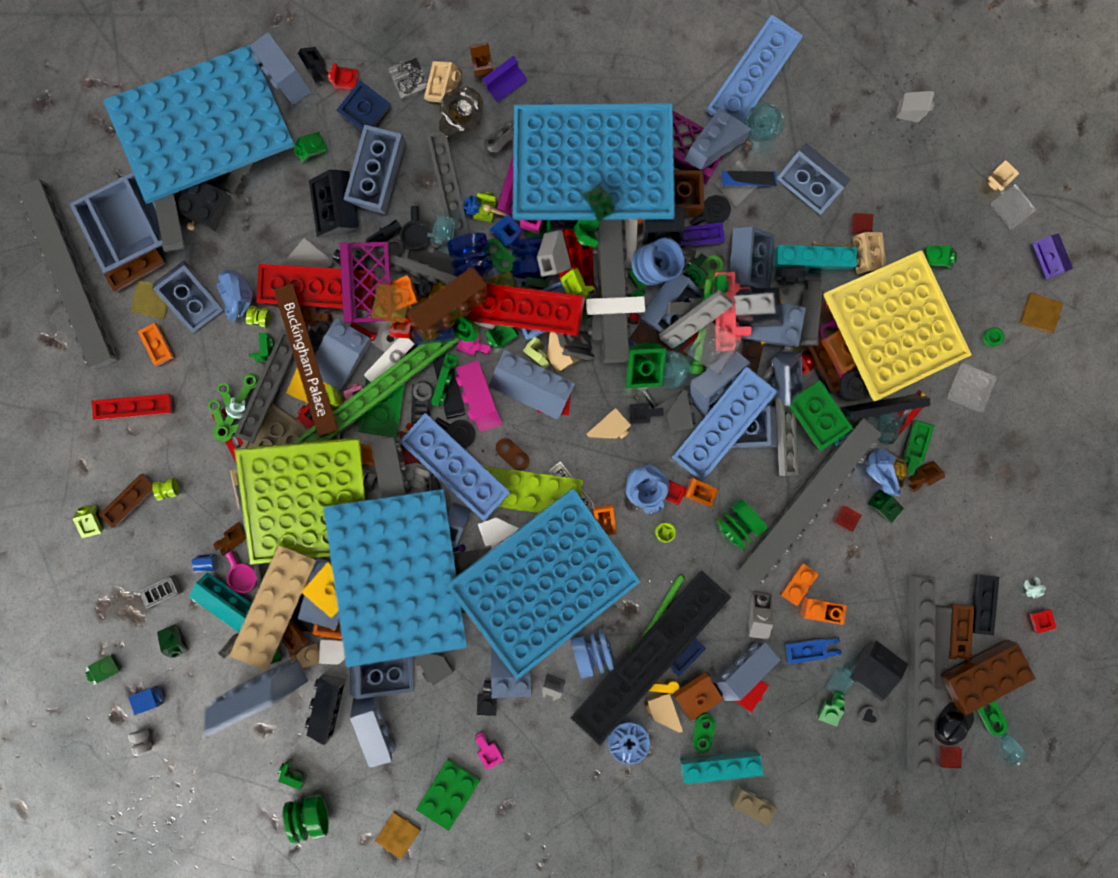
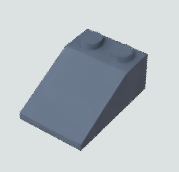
M185 260L153 283V290L192 333L223 311V308Z
M781 303L783 326L751 328V335L741 336V338L790 348L799 347L806 308Z
M335 319L325 334L315 356L323 382L332 385L341 392L369 349L371 340L366 335L338 319Z
M778 352L771 362L772 369L775 370V376L772 378V387L778 391L776 396L785 405H791L803 390L802 352Z
M765 406L731 448L778 447L776 408Z
M316 558L308 584L328 561ZM304 595L298 619L337 630L340 621L339 612L330 618Z
M491 646L492 698L531 697L532 680L531 669L517 680Z
M412 657L349 667L350 695L356 699L414 692Z

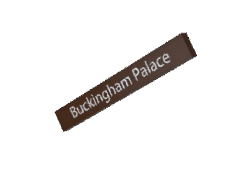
M289 284L273 289L318 436L323 437L338 432L294 285Z

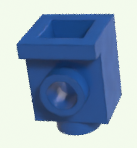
M509 214L489 230L491 233L493 232L504 247L508 244L512 247L520 240L518 236L523 233Z

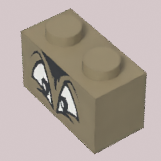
M738 784L730 800L734 809L767 826L770 825L778 809L771 800Z

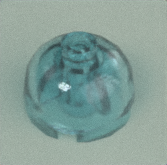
M760 102L755 107H752L745 117V125L752 129L749 137L756 142L767 143L776 140L781 135L785 126V118L781 109L768 102Z
M666 351L663 389L673 390L681 388L689 380L692 374V366L682 353Z

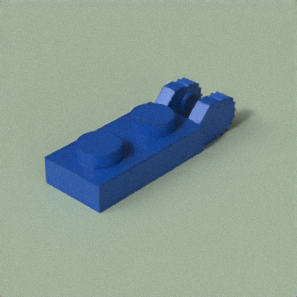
M839 637L785 643L788 664L841 655V649L828 651L826 649V645L837 644L840 642Z

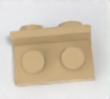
M433 61L424 99L431 102H444L446 105L453 107L462 70L452 62Z
M864 232L852 237V247H857L856 274L873 272L886 266L882 232Z

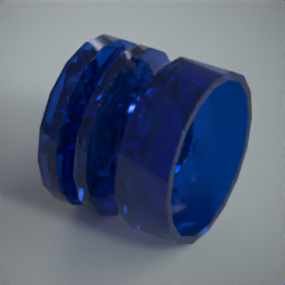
M485 233L461 235L446 243L449 256L451 258H458L451 262L452 267L455 268L453 270L454 276H460L472 266L479 275L494 268L493 262L490 261L491 254L482 253L489 249Z
M524 238L512 242V249L515 250L512 252V257L521 259L512 263L513 277L526 279V276L535 278V275L542 276L537 255L543 238Z

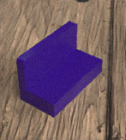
M514 56L482 78L483 85L496 102H500L527 82V78L518 67V61Z
M1059 233L1032 243L1046 279L1073 269Z

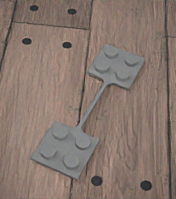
M303 238L282 265L330 268L334 262ZM378 300L373 304V308L379 303ZM380 305L374 310L378 317H388L383 316ZM360 310L363 314L362 318H365L369 313L368 310ZM395 312V313L392 314V319H393V317H401V316H399V315ZM371 314L368 318H374L375 316ZM392 321L358 322L359 326L370 332L374 331L377 333L376 339L373 342L371 341V343L384 352L381 336L385 330L391 328ZM389 335L387 337L388 342H393L394 337Z

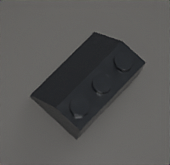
M330 169L309 180L317 237L344 234L358 228L355 204L344 200L350 171Z
M323 674L315 681L314 690L316 694L315 698L311 699L309 706L312 712L305 723V729H307L306 736L322 745H326L333 737L346 682L344 678Z

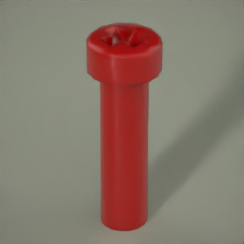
M351 323L350 327L369 337L372 342L377 337V333L374 331L370 332L356 323Z

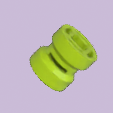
M249 305L246 312V323L248 325L259 324L260 327H268L271 310L269 308L258 309L256 306Z
M169 478L165 482H153V494L157 501L164 500L168 496L173 498L179 495V487L175 478Z
M662 522L656 526L655 535L662 542H670L675 538L676 530L670 523Z

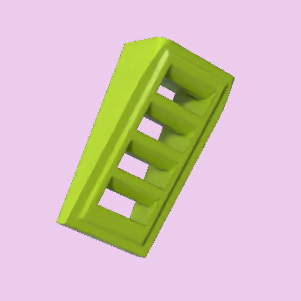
M327 385V395L332 411L344 404V397L332 385Z

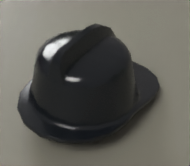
M950 703L934 725L935 738L944 745L952 746L958 744L966 738L968 731L972 727L974 713L965 715L956 709L954 703Z

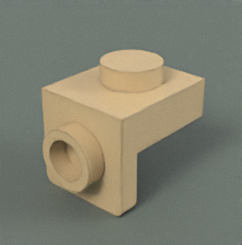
M1005 159L988 176L990 180L988 185L995 191L997 189L1003 191L1019 172Z
M317 643L305 646L297 655L291 656L290 654V662L293 663L299 660L302 668L319 663L320 652Z

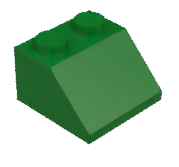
M656 342L637 343L630 348L626 388L662 386L666 357L665 347Z

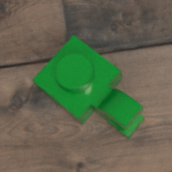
M836 690L831 702L825 700L818 714V720L837 727L845 712L843 692Z

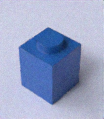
M157 685L128 696L134 715L157 708L163 704V693L158 689Z

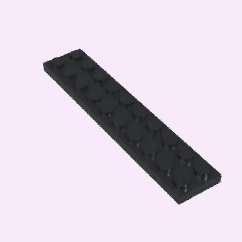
M701 571L570 718L600 746L730 600L731 596L707 574ZM657 628L671 643L641 676L629 686L615 672Z

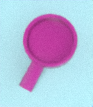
M233 551L225 554L232 566L227 574L228 586L236 593H247L253 590L257 585L254 568L249 564H239Z

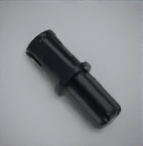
M395 219L387 226L380 227L379 231L368 237L365 242L389 241V238L400 232L402 227L397 219Z

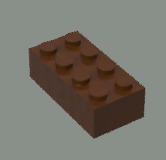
M673 170L674 205L679 206V208L684 207V216H699L704 210L703 171Z
M472 266L409 311L407 314L410 325L424 343L428 340H434L444 328L446 330L451 328L455 324L454 321L458 318L466 317L475 306L479 307L486 302L488 297L487 284Z
M1006 640L940 675L956 709L965 715L1036 679L1019 644L1011 640Z

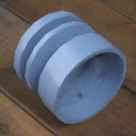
M662 238L639 247L632 257L634 275L644 285L653 286L676 278L682 273L684 268L682 249L678 243L668 238Z
M603 630L598 631L600 637L598 641L595 640L594 633H590V643L586 642L583 635L571 639L581 679L594 676L593 666H598L601 673H604L602 665L604 663H607L609 671L614 669V657L611 646Z
M626 716L607 737L611 755L622 764L632 765L639 763L649 752L650 740L646 727L639 719L633 716ZM628 738L632 741L630 746L626 744Z

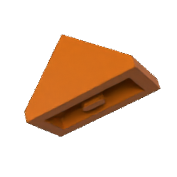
M690 478L684 497L712 507L719 489L697 479Z
M613 505L592 507L594 517L607 535L617 534Z

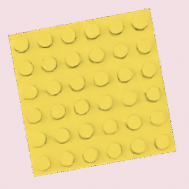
M922 250L823 294L873 402L972 355Z

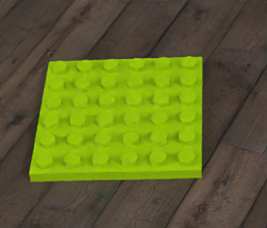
M359 438L236 448L235 455L250 564L271 562L278 544L311 558L329 557L330 549L324 507L365 501Z

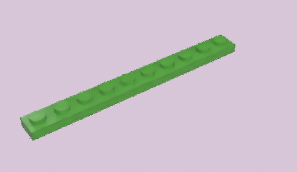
M454 334L455 341L420 344L333 411L338 432L319 437L314 426L293 443L332 440L459 342V339Z

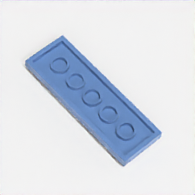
M771 14L707 107L706 112L714 116L718 109L721 108L744 123L799 44L803 35Z
M746 366L672 458L703 482L778 391Z
M427 413L400 440V443L483 521H486L511 493Z

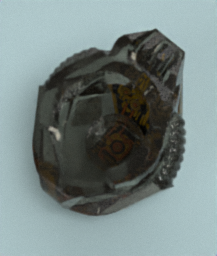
M460 87L444 94L439 108L442 115L439 121V130L446 136H450L459 131L465 133L474 130V128L476 129L480 125L483 112V100L480 94L469 87Z

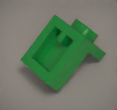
M289 759L286 763H282L279 768L278 775L280 777L278 782L301 790L307 778L303 777V774L298 771H289L293 760Z

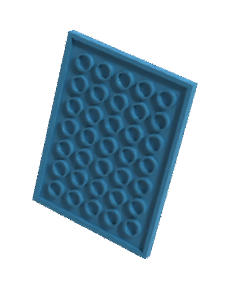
M250 45L103 100L147 204L295 146L262 70L252 57L254 52Z
M672 104L514 105L513 220L596 219L594 211L584 200L583 194L599 185L609 194L615 209L613 214L604 219H674Z
M571 488L453 578L446 586L513 676L518 680L638 585L640 580L574 488Z
M444 489L324 507L346 667L467 648L461 605L446 586L448 582L456 577Z

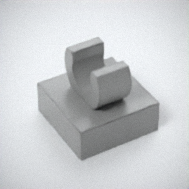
M547 674L541 691L543 693L542 696L546 697V694L552 696L553 701L557 698L560 699L565 681Z

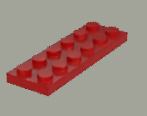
M258 264L256 303L278 304L273 289L293 284L300 306L343 309L341 269ZM365 270L353 271L354 276L358 280H361L368 273ZM369 274L362 283L371 290L374 287L375 279ZM354 279V287H355L358 282ZM361 285L354 290L355 296L360 300L368 294V291ZM370 294L363 303L372 310L374 297ZM355 299V307H356V305H357L359 302ZM361 304L356 310L367 309Z
M487 284L488 297L486 302L479 307L475 306L468 314V318L473 322L579 337L585 297Z

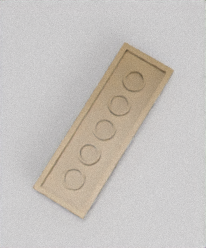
M278 544L229 657L266 671L268 670L316 559Z

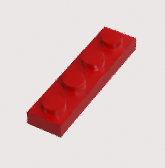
M171 394L91 400L93 420L173 413Z

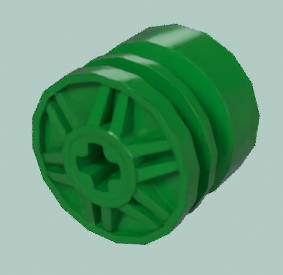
M739 498L730 506L735 514L733 517L724 512L723 516L727 522L725 523L720 517L715 521L722 534L733 545L744 551L747 547L742 540L744 539L747 543L752 544L753 542L748 534L751 532L759 537L768 527L760 516L744 500Z
M320 794L305 797L303 803L300 799H296L294 802H285L283 806V822L286 835L291 844H297L300 841L305 842L309 835L312 839L327 836L329 831L328 813L325 802Z

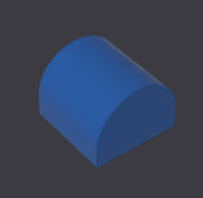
M204 554L194 557L192 559L194 572L216 571L217 554Z

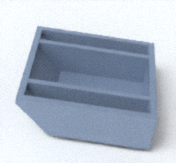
M133 172L69 203L104 274L163 245L155 202L153 201L148 204L145 202Z
M289 660L276 668L264 672L260 676L235 686L221 694V696L211 700L212 705L205 708V737L275 704L307 683L308 679L299 660L293 663Z

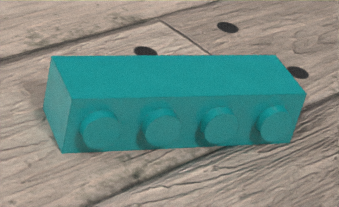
M778 245L774 249V269L851 271L857 266V247Z
M208 572L195 583L189 596L238 633L252 603Z
M757 750L680 759L684 784L763 776L762 759Z

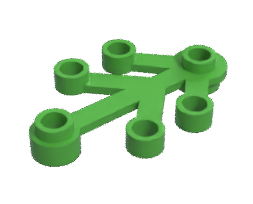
M249 373L244 376V386L235 401L236 403L242 404V401L246 400L251 389L256 388L259 377L256 374ZM250 377L254 379V383L251 385L247 382ZM220 383L217 390L222 394L226 407L232 399L230 395L231 388L227 383ZM226 385L227 391L223 393L221 387ZM211 400L208 403V408L213 412L216 422L213 436L220 442L229 441L233 433H236L239 424L232 425L235 418L227 415L224 421L220 411L221 403L217 400ZM214 402L218 404V407L215 410L212 409L211 406ZM222 428L226 431L224 436H221L219 433Z

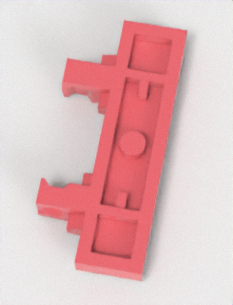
M715 272V277L718 274H726V280L729 281V290L725 292V295L733 302L731 308L716 318V352L737 351L736 341H741V336H750L751 327H739V322H736L734 295L740 289H749L750 287H740V283H735V272Z

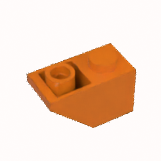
M804 596L800 616L806 619L844 625L847 605Z

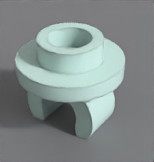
M232 398L226 406V413L233 418H242L246 410V401L243 400L242 404L235 402V398Z
M1035 577L1033 580L1035 586L1030 585L1028 580L1024 582V588L1027 590L1026 594L1028 597L1035 599L1044 595L1046 587L1045 585H1040L1041 581L1038 577Z

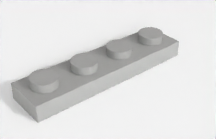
M718 290L659 334L660 340L674 349L733 306L732 300L721 290Z
M775 398L779 476L799 475L796 417L788 405H785L779 398Z

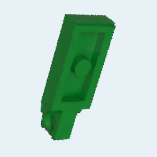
M446 353L431 401L433 406L439 407L440 403L444 404L447 393L443 391L445 384L449 385L452 374L449 371L457 365L458 356Z
M914 420L903 454L907 474L914 475L916 466L920 467L921 463L924 462L935 425Z

